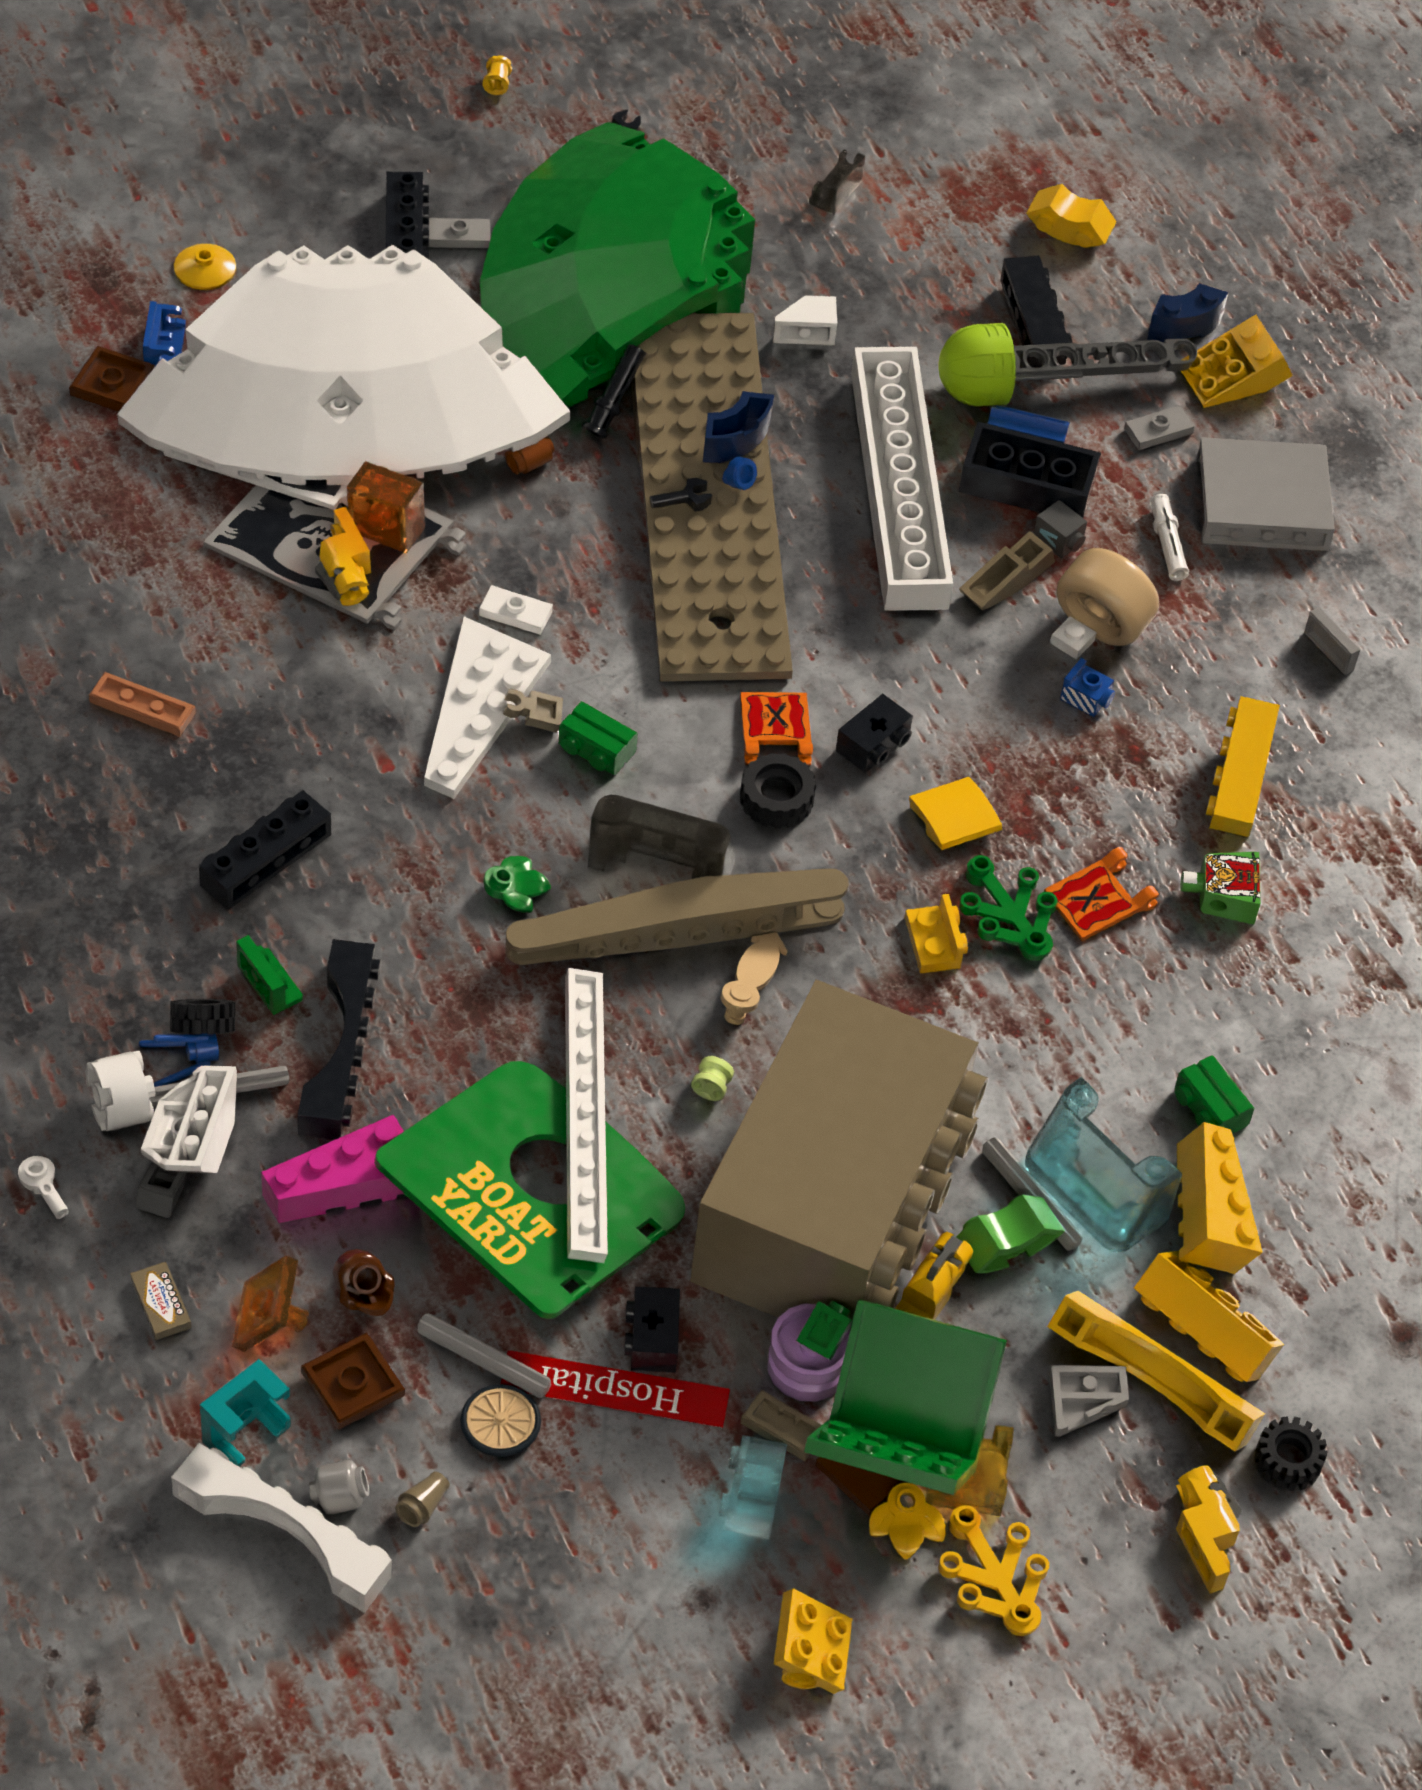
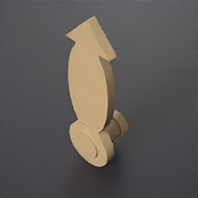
M777 932L752 936L751 942L754 944L742 955L737 966L735 981L728 982L723 986L720 998L726 1006L724 1018L728 1023L733 1025L742 1024L746 1013L752 1012L758 1007L760 999L758 991L763 989L773 978L779 964L780 953L783 955L787 954V949Z

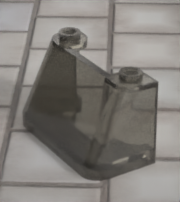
M607 795L599 799L591 816L589 868L604 872L608 862L619 859V862L626 863L630 851L694 868L692 879L706 876L730 875L732 872L736 851L729 830L719 823L619 795Z

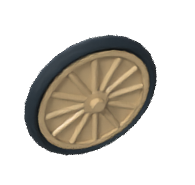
M498 1384L481 1388L472 1394L462 1409L460 1422L465 1438L474 1448L491 1456L502 1457L520 1453L534 1442L540 1431L541 1415L536 1402L525 1391L511 1385Z

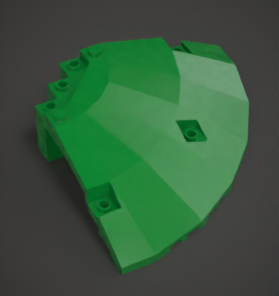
M606 122L570 139L523 179L493 228L480 278L481 308L502 327L503 347L519 358L526 356L562 402L569 408L587 399L588 389L611 379L628 344L638 346L666 325L694 312L696 314L740 313L741 304L744 303L746 278L751 268L756 219L737 201L738 191L718 172L664 138L649 144L645 140L644 132Z

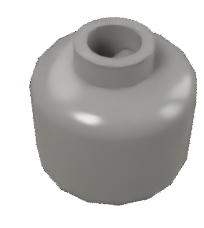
M346 1459L318 1467L315 1473V1481L309 1482V1491L313 1504H320L327 1514L333 1515L361 1507L364 1497L369 1496V1485L364 1468L362 1466L357 1467L352 1460Z

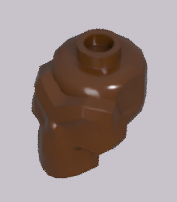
M353 1249L340 1255L334 1264L332 1272L337 1288L340 1291V1303L350 1310H359L371 1316H382L387 1313L394 1297V1277L385 1271L382 1263L376 1256L366 1250Z

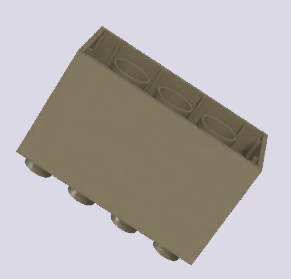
M816 979L700 1201L690 1282L775 1317H779L789 1308L801 1304H817L820 1301L828 1306L831 1300L849 1309L851 1313L848 1318L853 1320L856 1305L860 1299L894 1308L899 1293V1287L894 1284L902 1268L909 1271L912 1270L927 1232L926 1229L921 1227L929 1211L935 1214L939 1213L952 1182L953 1173L949 1172L955 1155L965 1158L979 1124V1118L975 1117V1114L988 1083V1077L973 1072L979 1042Z

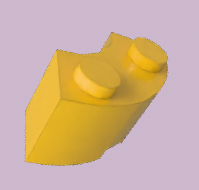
M1063 184L1039 190L1026 212L1040 231L1062 242L1083 248L1105 245L1117 222L1102 199L1089 200L1080 198L1071 193Z

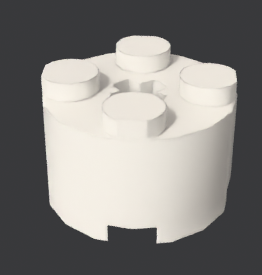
M130 1051L96 1059L86 1064L87 1088L92 1087L95 1104H92L91 1107L96 1122L102 1131H114L147 1123L153 1118L154 1109L149 1098L155 1096V1087L152 1077L150 1075L144 1076V1063L140 1051Z

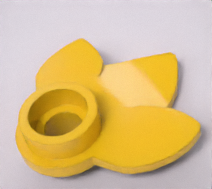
M900 1483L893 1487L888 1494L887 1502L877 1506L869 1518L870 1536L883 1537L889 1535L894 1549L904 1560L909 1559L915 1554L924 1538L933 1542H943L945 1539L946 1526L941 1512L936 1507L926 1503L922 1490L912 1483ZM901 1496H910L913 1499V1506L909 1508L904 1507L900 1502Z

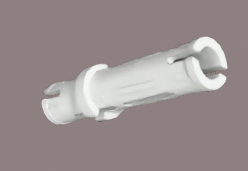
M1157 494L1149 500L1154 516V532L1160 538L1169 578L1173 581H1180L1189 575V569L1177 531L1179 527L1178 519L1172 513L1169 496Z

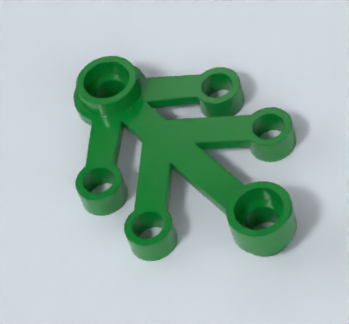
M977 855L969 860L966 869V879L974 886H984L999 905L981 902L979 895L973 892H967L961 896L959 909L964 915L985 917L979 922L978 936L986 941L997 940L1019 946L1022 955L1031 961H1040L1048 956L1053 948V939L1046 930L1050 915L1056 910L1057 897L1051 892H1042L1038 895L1035 905L1038 914L1033 927L1025 917L1032 890L1038 884L1039 873L1037 870L1025 867L1019 871L1017 879L1019 888L1014 902L995 877L994 864L987 856ZM1024 877H1029L1032 881H1027ZM966 902H971V903H974L975 905H974V906H969V905L966 904ZM1042 902H1049L1051 905H1044ZM998 921L1013 924L1017 931L1000 928ZM984 927H990L993 930L987 931L984 929Z

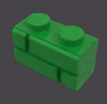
M582 701L561 722L559 727L558 744L562 746L564 751L570 755L577 754L583 757L598 771L605 770L612 775H616L637 750L638 733Z
M1213 1055L1179 1072L1174 1088L1175 1095L1181 1105H1188L1195 1114L1197 1126L1206 1122L1231 1129L1235 1133L1250 1124L1255 1108Z

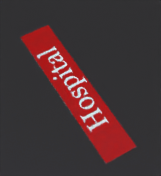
M507 1351L508 1356L551 1379L550 1389L544 1397L720 1428L724 1426L730 1393L729 1388L523 1352ZM501 1379L500 1384L511 1385L519 1388L518 1386L506 1381L505 1379Z

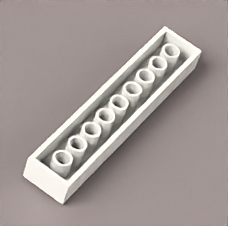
M855 347L851 377L884 611L949 610L953 578L917 347Z

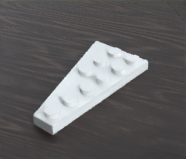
M467 617L463 618L425 772L424 786L453 799L457 796L511 720L510 717L503 714V710L507 704L516 705L511 701L504 700V696L509 689H516L527 697L550 665L551 654Z

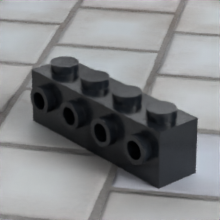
M386 171V248L394 245L406 254L414 249L429 259V249H423V246H429V228H423V225H429V206H423V203H429V185H423V172Z
M1040 256L1004 259L1000 282L1021 344L1072 343L1071 334L1066 333L1064 327L1063 311H1059L1057 307L1056 291L1051 289L1049 284L1048 268L1043 267ZM1059 355L1056 357L1060 365H1066L1067 356ZM1027 358L1028 364L1031 367H1042V363L1038 358Z
M304 790L294 797L285 799L276 810L267 816L260 817L251 828L241 835H235L226 846L215 854L211 853L203 859L201 864H199L200 886L227 910L231 909L331 836V813Z

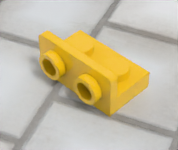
M949 894L941 895L939 906L906 910L904 919L919 972L928 973L960 969L963 954L968 952V943L965 933L960 934L958 927L960 924L959 910L956 905L952 906Z

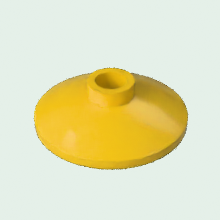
M197 244L184 249L177 255L174 261V272L178 280L190 288L213 290L226 285L232 280L236 272V261L233 255L223 247L214 244Z

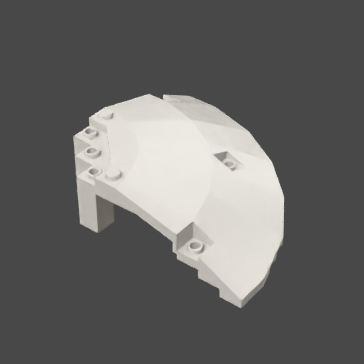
M304 245L289 255H285L278 250L253 266L185 329L188 349L168 362L162 358L117 414L118 423L155 449L168 454L177 451L187 455L188 461L198 464L200 461L214 465L215 471L219 473L239 476L240 471L256 473L257 479L264 480L266 475L282 478V483L306 485V480H327V485H353V480L374 479V485L398 482V476L416 474L418 479L424 478V472L442 469L443 474L461 472L467 469L468 463L481 458L485 462L495 459V453L511 448L515 452L534 445L570 421V410L526 356L519 358L503 347L502 327L435 263L414 249L406 254L394 245L386 248L371 259H368L349 245L325 260Z

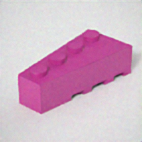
M393 1114L262 1171V1196L278 1223L326 1214L327 1209L345 1207L346 1210L360 1207L361 1202L381 1199L382 1202L395 1200L397 1195L404 1194L376 1168L374 1163L377 1150L400 1135L404 1130Z

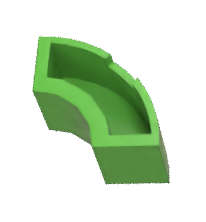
M1020 1195L999 1211L988 1215H978L969 1219L963 1225V1230L956 1238L961 1241L965 1240L971 1245L973 1256L969 1260V1264L975 1273H990L1008 1268L1010 1265L1007 1260L1026 1252L1028 1257L1033 1256L1056 1240L1065 1230L1043 1197Z

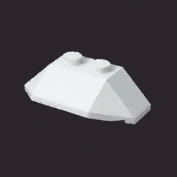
M199 1066L192 1072V1077L180 1082L159 1099L141 1147L142 1155L167 1171L217 1173L235 1123L237 1081L235 1066Z

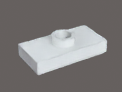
M491 585L479 608V616L541 635L552 614L553 604Z

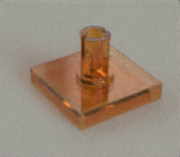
M285 1255L244 1281L232 1347L245 1352L286 1326L297 1333L304 1329L308 1321L306 1318L309 1316L308 1310L291 1304L298 1266L297 1260Z

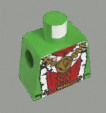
M1259 852L1209 853L1204 856L1200 872L1182 871L1180 890L1182 892L1200 893V910L1205 914L1255 924L1261 904Z

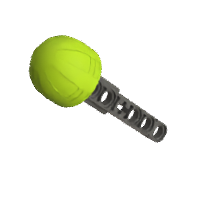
M975 324L961 328L949 337L941 350L938 369L942 384L948 393L959 402L970 406L1007 405L1012 398L1015 381L1159 372L1166 368V372L1184 371L1189 369L1195 361L1197 348L1187 339H1165L1164 343L1158 340L1014 346L1010 331L1005 324ZM1182 349L1186 351L1189 355V360L1178 359L1174 350ZM1149 350L1156 352L1160 357V361L1152 362L1148 360L1145 352ZM1116 353H1126L1130 357L1131 362L1127 364L1119 362L1116 358ZM1065 355L1071 360L1072 365L1068 367L1062 366L1057 362L1056 357ZM1093 355L1094 360L1088 359L1089 356ZM1027 358H1038L1042 363V367H1031L1027 363Z

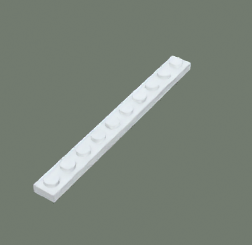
M568 968L565 976L567 1257L604 1263L608 1252L603 973Z

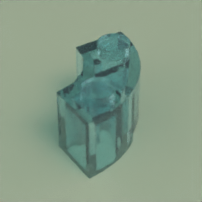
M742 1435L740 1447L732 1446L728 1469L735 1470L731 1493H723L719 1516L726 1517L724 1530L770 1538L788 1444Z

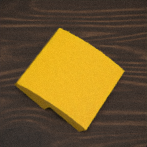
M970 777L909 796L910 808L925 822L926 835L941 850L1002 830V823L992 805Z

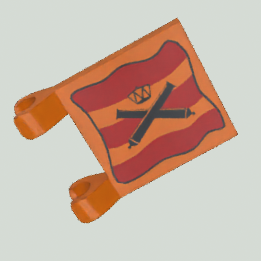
M740 692L745 765L757 759L759 745H797L799 761L812 765L813 744L811 741L807 693Z
M1121 847L1113 849L1098 862L1044 889V892H1051L1057 897L1056 909L1081 941L1106 930L1138 912L1149 911L1157 906L1158 902L1155 898L1159 896V893L1153 886L1145 887L1131 898L1112 874L1125 869L1127 865L1125 859H1127L1128 855Z

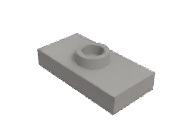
M429 218V247H489L490 219Z
M1180 405L1126 421L1124 426L1125 432L1138 450L1191 435L1195 428Z

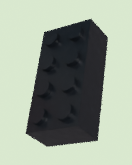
M978 422L963 464L959 492L1040 513L1060 500L1084 518L1096 479L1101 452Z

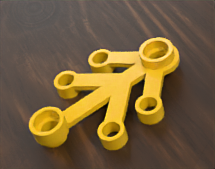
M969 1505L955 1508L950 1516L949 1530L954 1537L968 1540L984 1568L964 1563L962 1557L956 1552L948 1551L942 1554L938 1565V1570L942 1576L950 1579L957 1577L972 1582L960 1587L957 1595L958 1605L964 1610L971 1611L975 1609L1002 1618L1005 1627L1014 1635L1025 1636L1033 1633L1041 1622V1611L1034 1601L1041 1580L1047 1576L1049 1569L1048 1559L1041 1554H1033L1028 1557L1024 1568L1027 1578L1020 1596L1011 1583L1021 1550L1026 1547L1030 1538L1028 1526L1021 1522H1015L1008 1527L1006 1533L1007 1546L1000 1564L979 1528L981 1517L978 1511ZM966 1516L971 1518L972 1521L963 1522L959 1517ZM1019 1532L1024 1538L1020 1540L1015 1539L1012 1533ZM947 1561H952L957 1565V1567L954 1569L947 1568L944 1565V1563ZM1039 1564L1043 1570L1035 1571L1030 1565ZM975 1584L996 1590L1003 1601L982 1596L980 1588ZM971 1593L976 1599L968 1601L963 1597V1594ZM1015 1612H1025L1029 1617L1020 1618Z

